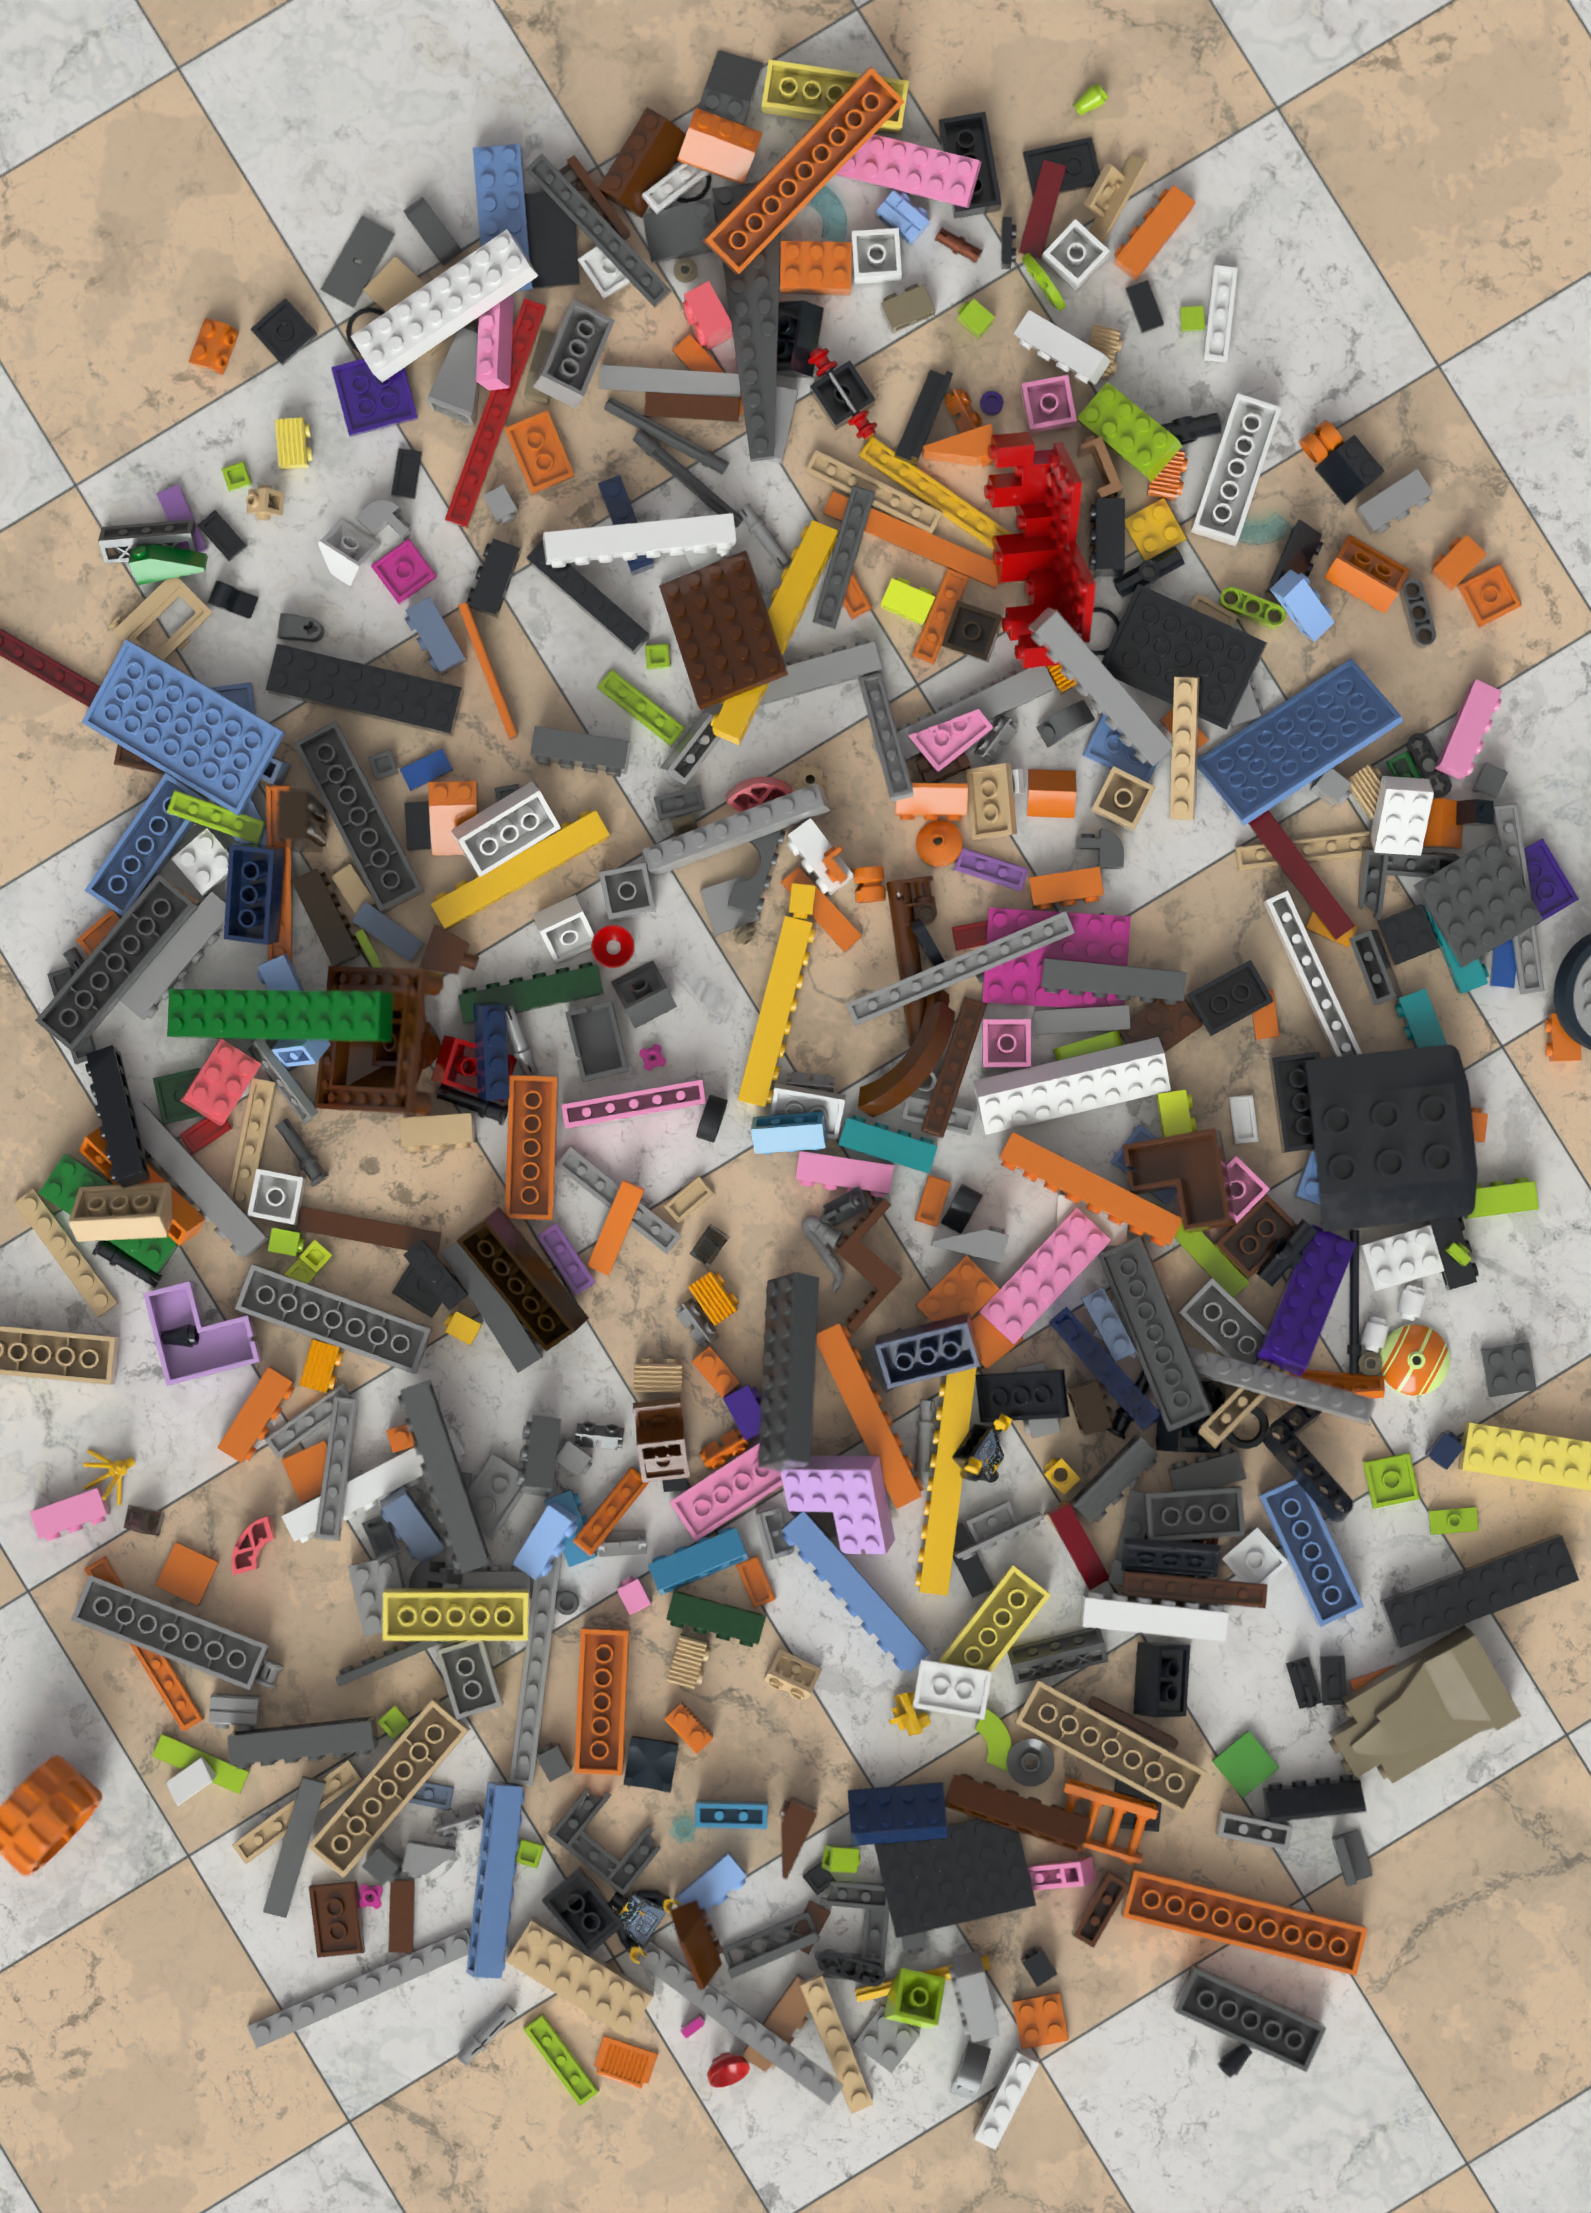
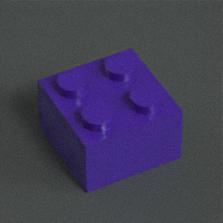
M749 1384L723 1397L745 1441L759 1434L761 1410L758 1401L762 1398L756 1386L751 1388Z

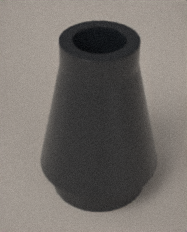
M187 1324L171 1330H164L162 1340L164 1345L170 1344L192 1348L193 1345H198L199 1333L196 1326Z
M1242 2043L1220 2058L1221 2061L1217 2065L1229 2078L1233 2075L1237 2076L1253 2052L1246 2044Z

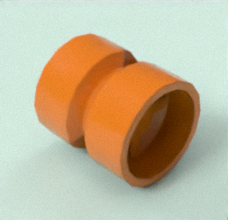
M1324 420L1314 428L1315 433L1309 432L1299 440V444L1305 454L1317 465L1328 457V451L1334 452L1344 444L1341 435L1328 420Z
M882 866L853 869L854 883L858 885L855 888L856 903L886 900L885 887L881 885V882L884 881Z

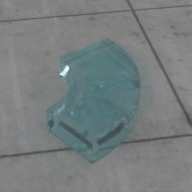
M824 185L812 198L810 206L818 211L822 218V237L832 242H845L847 218L844 207L836 194Z
M1277 513L1262 520H1252L1246 517L1238 542L1247 545L1270 544L1286 536L1293 527Z

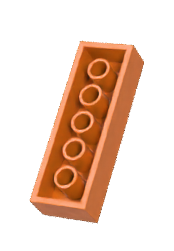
M509 1075L505 1214L509 1219L554 1220L558 1077Z
M581 1628L574 1773L623 1774L630 1629Z

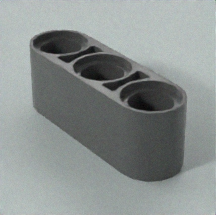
M423 197L403 211L443 266L463 252Z
M1412 578L1402 585L1400 598L1414 645L1418 648H1426L1435 640L1436 630L1424 586L1421 581ZM1412 585L1416 587L1417 595H1408L1406 586ZM1414 608H1419L1423 611L1424 616L1422 619H1416L1413 616L1412 610ZM1419 631H1426L1429 634L1430 639L1428 642H1423L1419 639Z

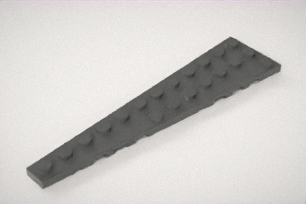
M757 182L712 188L717 224ZM781 231L740 274H735L723 262L751 462L774 459Z

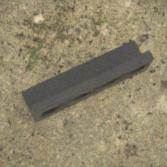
M194 519L106 526L101 528L98 539L104 564L129 562L130 548L132 546L162 544L167 547L181 549L176 544L188 541L190 549L184 550L198 552L194 540L196 529ZM115 547L121 553L119 555H109L107 548Z
M1092 1627L1014 1646L1008 1650L1015 1684L1108 1662L1100 1628ZM1101 1650V1655L1088 1656L1091 1652ZM1070 1657H1076V1658H1077V1659H1076L1075 1661H1073V1662H1069V1663H1068V1662H1065V1661L1067 1660V1658H1070ZM1046 1663H1053L1052 1667H1042ZM1031 1669L1028 1673L1018 1675V1670Z
M809 1911L723 1947V1955L729 1966L728 1973L731 1979L818 1942L820 1935ZM806 1918L811 1931L803 1935L795 1932L796 1923ZM793 1924V1926H792L791 1929H789V1928L786 1927V1926H789V1925ZM780 1929L788 1932L787 1941L779 1943L772 1940L774 1932ZM771 1933L770 1938L764 1937V1936H766V1935H768V1934ZM792 1934L798 1936L790 1940ZM756 1939H761L768 1943L765 1951L758 1953L750 1949L752 1942ZM749 1943L748 1948L742 1946ZM770 1943L776 1945L772 1948H769ZM735 1948L745 1951L743 1960L734 1964L728 1951ZM748 1953L753 1954V1956L747 1958Z

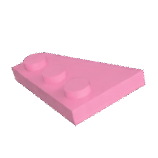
M977 709L920 732L910 734L908 737L936 772L939 773L994 727L982 712Z

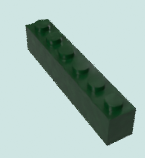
M592 962L578 965L579 969L570 971L569 967L556 969V974L549 976L546 975V972L533 974V979L523 981V977L510 979L507 985L500 986V983L496 982L487 984L484 990L477 991L476 987L462 990L463 994L458 995L464 1024L474 1023L473 1003L496 1001L505 1004V1011H507V1006H514L515 1012L520 1013L603 995L604 990L598 965L593 966Z

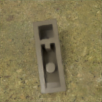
M543 330L540 332L524 391L526 400L549 405L550 396L533 388V385L555 333Z

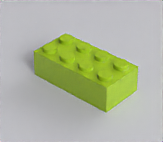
M1109 382L1102 387L1077 417V420L1095 437H1102L1106 446L1151 483L1182 447L1174 435Z

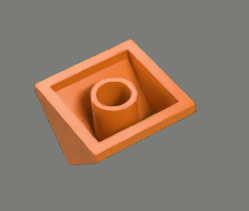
M1028 769L1027 817L1074 818L1076 771Z
M1445 798L1432 799L1423 848L1462 849L1463 825H1456V800Z

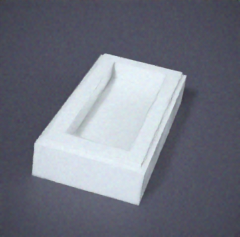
M1253 1094L1229 1097L1234 1145L1258 1142Z

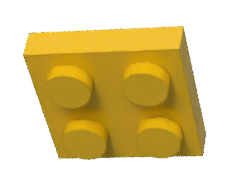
M1164 498L1125 519V529L1143 561L1150 560L1187 539Z

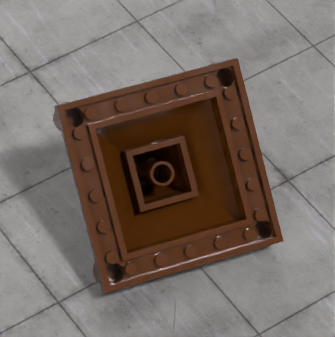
M328 966L326 991H381L393 993L392 1042L329 1041L331 1045L319 1059L314 1108L418 1116L428 1114L432 1107L430 1095L426 1092L416 1091L422 1070L428 1068L437 1059L441 1049L440 1039L433 1026L427 1021L425 1005L426 995L436 996L443 989L444 981L440 973L428 969Z

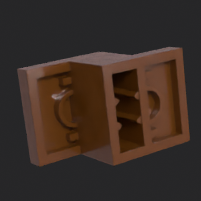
M680 1398L633 1403L636 1446L642 1483L690 1477L686 1433Z

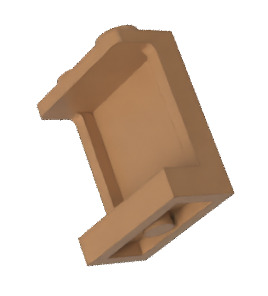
M1090 436L1081 441L1082 444L1079 445L1077 456L1080 458L1087 454H1092L1105 485L1097 489L1095 500L1096 498H1119L1123 487L1102 437L1095 439V436Z

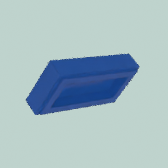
M440 749L401 768L400 771L410 791L453 771L444 750Z
M1512 940L1493 949L1489 986L1514 988L1516 965Z

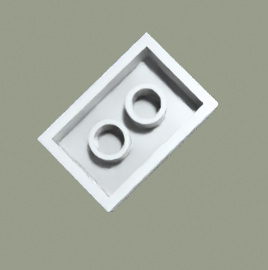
M1382 776L1370 835L1374 853L1421 856L1434 794L1429 779Z
M811 818L788 834V848L794 856L798 854L803 859L801 865L809 875L813 873L816 876V885L823 894L828 892L831 896L853 880V873L839 855L834 861L847 875V880L839 884L837 881L833 883L825 874L827 868L823 865L822 860L825 858L823 854L832 846Z
M1431 1225L1359 1245L1372 1291H1378L1444 1271Z

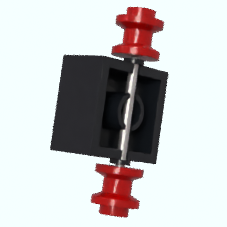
M816 348L809 354L811 358L808 362L809 364H816L819 369L816 373L818 377L823 375L825 377L810 385L811 394L835 431L848 423L849 426L855 425L858 429L856 434L858 439L862 437L864 440L870 438L876 433L875 428L878 426L876 422L870 423L867 418L868 410L875 406V398L850 360L833 370L838 363L829 360L827 357L830 352L828 348Z

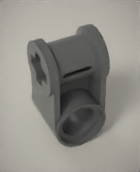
M280 613L277 638L307 642H318L323 638L324 628L316 619ZM314 625L317 631H313L311 635L307 630L312 629Z

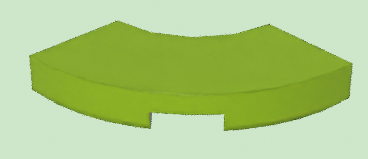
M1029 253L1025 254L1022 257V261L1029 275L1041 288L1047 300L1058 311H1062L1067 306L1055 285L1037 261Z
M986 1708L984 1720H978L975 1730L982 1734L987 1742L988 1753L986 1762L1008 1772L1007 1756L1012 1748L1010 1735L1001 1719Z

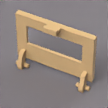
M176 577L165 580L121 624L118 623L121 619L117 616L108 627L110 629L114 626L116 627L113 632L123 643L127 639L147 650L136 638L180 596L196 613L154 653L155 656L165 661L177 648L182 650L191 642L188 637L213 612Z

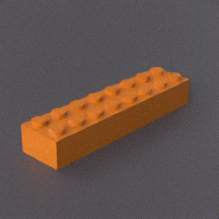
M1014 1132L1011 1133L999 1157V1160L1003 1161L1001 1166L1011 1171H1014L1015 1168L1023 1171V1177L1032 1182H1035L1036 1179L1044 1182L1043 1187L1054 1193H1057L1058 1190L1066 1193L1064 1198L1075 1204L1079 1200L1088 1204L1087 1210L1097 1215L1100 1212L1109 1215L1107 1220L1118 1226L1122 1222L1130 1226L1128 1231L1138 1236H1142L1143 1233L1150 1236V1242L1161 1248L1164 1245H1171L1182 1223V1218Z
M837 1323L818 1332L816 1342L870 1455L879 1456L884 1485L895 1508L898 1509L921 1498L920 1491L924 1490L918 1476L913 1477L910 1472L914 1467L908 1455L903 1456L899 1449L903 1447V1444L898 1434H892L889 1428L893 1423L887 1411L882 1413L879 1407L883 1402L877 1390L871 1391L868 1383L872 1382V1379L866 1368L863 1370L860 1368L858 1361L862 1359L856 1346L851 1348L848 1340L851 1339L846 1325L841 1327Z

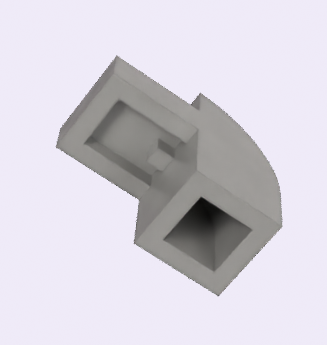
M374 501L356 516L357 521L374 537L387 525L404 540L411 535L408 529L410 524L401 515L398 518L395 517L401 510L398 505L391 501Z

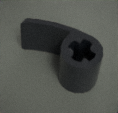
M216 580L207 603L250 619L258 597Z
M961 1184L941 1223L962 1234L983 1195Z

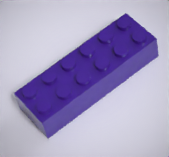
M1312 1224V1227L1319 1233L1302 1251L1303 1258L1301 1262L1291 1269L1256 1356L1298 1376H1301L1308 1367L1356 1246V1243L1332 1232H1323L1322 1228Z

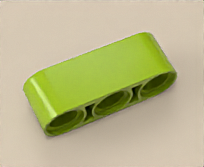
M1236 587L1225 588L1219 596L1220 606L1237 616L1269 629L1280 627L1285 620L1286 613L1283 607ZM1228 593L1233 594L1236 597V603L1232 605L1227 604L1224 600V595ZM1250 602L1255 603L1258 606V612L1254 614L1249 613L1246 609V604ZM1271 611L1277 612L1280 615V621L1271 622L1268 618V613Z
M1119 1030L1055 1048L1053 1052L1056 1061L1122 1046L1123 1042Z

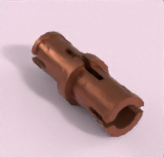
M941 227L935 238L936 242L952 249V253L956 255L959 253L975 264L983 252L982 249L965 241L963 236L959 238Z

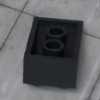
M581 1866L542 1899V1902L587 1956L625 1925Z

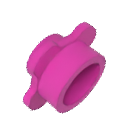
M654 1044L652 1048L640 1050L639 1055L643 1058L645 1070L651 1071L654 1067H663L666 1064V1059L662 1056V1047L660 1045ZM652 1055L655 1056L654 1060H651L650 1058Z
M361 1885L359 1888L361 1892V1898L359 1899L360 1907L371 1906L374 1909L380 1908L382 1905L380 1898L383 1888L380 1885ZM372 1894L373 1898L370 1899L368 1895Z

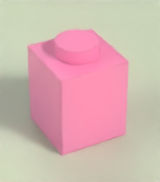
M630 1576L619 1582L621 1587L617 1588V1591L629 1615L651 1605L652 1602L639 1577L633 1579Z

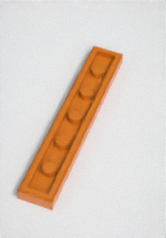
M464 602L458 605L508 738L509 740L515 739L518 736L470 608Z

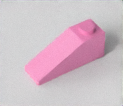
M1092 1857L1071 1858L1027 1866L1033 1891L1079 1887L1096 1881Z

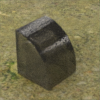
M710 1223L690 1252V1255L707 1267H710L730 1237Z
M128 1505L123 1528L142 1534L159 1536L164 1512L136 1505Z

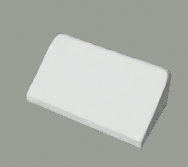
M200 1757L169 1779L166 1784L174 1802L179 1806L213 1782L217 1774L206 1760Z

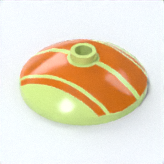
M1418 1324L1401 1326L1386 1337L1384 1349L1380 1348L1379 1356L1382 1360L1381 1375L1384 1376V1380L1391 1388L1402 1394L1411 1396L1427 1394L1435 1390L1447 1376L1450 1366L1448 1347L1443 1338L1427 1326ZM1414 1356L1420 1357V1363L1418 1365H1415L1412 1362Z

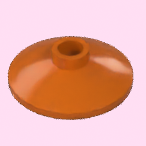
M947 821L928 823L920 830L916 838V850L919 857L926 864L933 867L950 865L959 857L963 848V839L960 831L956 826ZM941 838L942 843L940 845H935V839Z

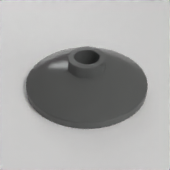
M1034 1738L1023 1739L1014 1744L1007 1756V1769L1017 1783L1024 1786H1038L1051 1776L1054 1769V1756L1047 1744L1041 1740ZM1028 1757L1034 1758V1764L1031 1766L1026 1765L1025 1761Z

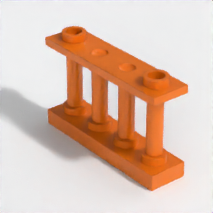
M1066 1777L1063 1785V1792L1067 1793L1068 1796L1065 1812L1073 1814L1077 1800H1080V1798L1088 1799L1091 1803L1087 1819L1091 1820V1827L1084 1847L1121 1858L1124 1863L1129 1865H1135L1136 1863L1142 1865L1143 1854L1137 1852L1146 1820L1150 1818L1156 1820L1158 1804ZM1104 1804L1113 1807L1112 1809L1114 1810L1105 1842L1091 1838L1100 1807H1103ZM1127 1811L1136 1814L1135 1816L1137 1817L1128 1849L1114 1845L1123 1814Z

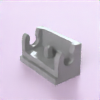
M781 1507L755 1513L767 1561L792 1554L791 1546L781 1536L784 1534L782 1527L785 1525Z

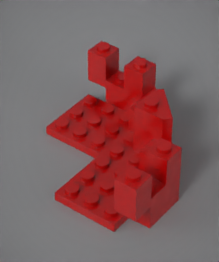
M1029 432L992 435L991 445H988L989 459L993 460L996 468L1013 467L1014 473L988 475L987 485H984V496L989 500L992 508L1016 507V527L1019 533L996 535L992 537L994 549L993 562L996 565L998 584L1025 582V593L1028 596L1029 605L1006 607L1005 617L1002 618V629L1004 632H1007L1010 641L1018 640L1014 653L1023 669L1060 665L1058 662L1055 664L1046 655L1048 650L1044 645L1039 646L1031 638L1033 633L1028 628L1048 607L1057 611L1084 643L1090 642L1096 591L1094 577L1076 543L1083 482L1063 442L1053 443V449L1034 451L1035 444Z

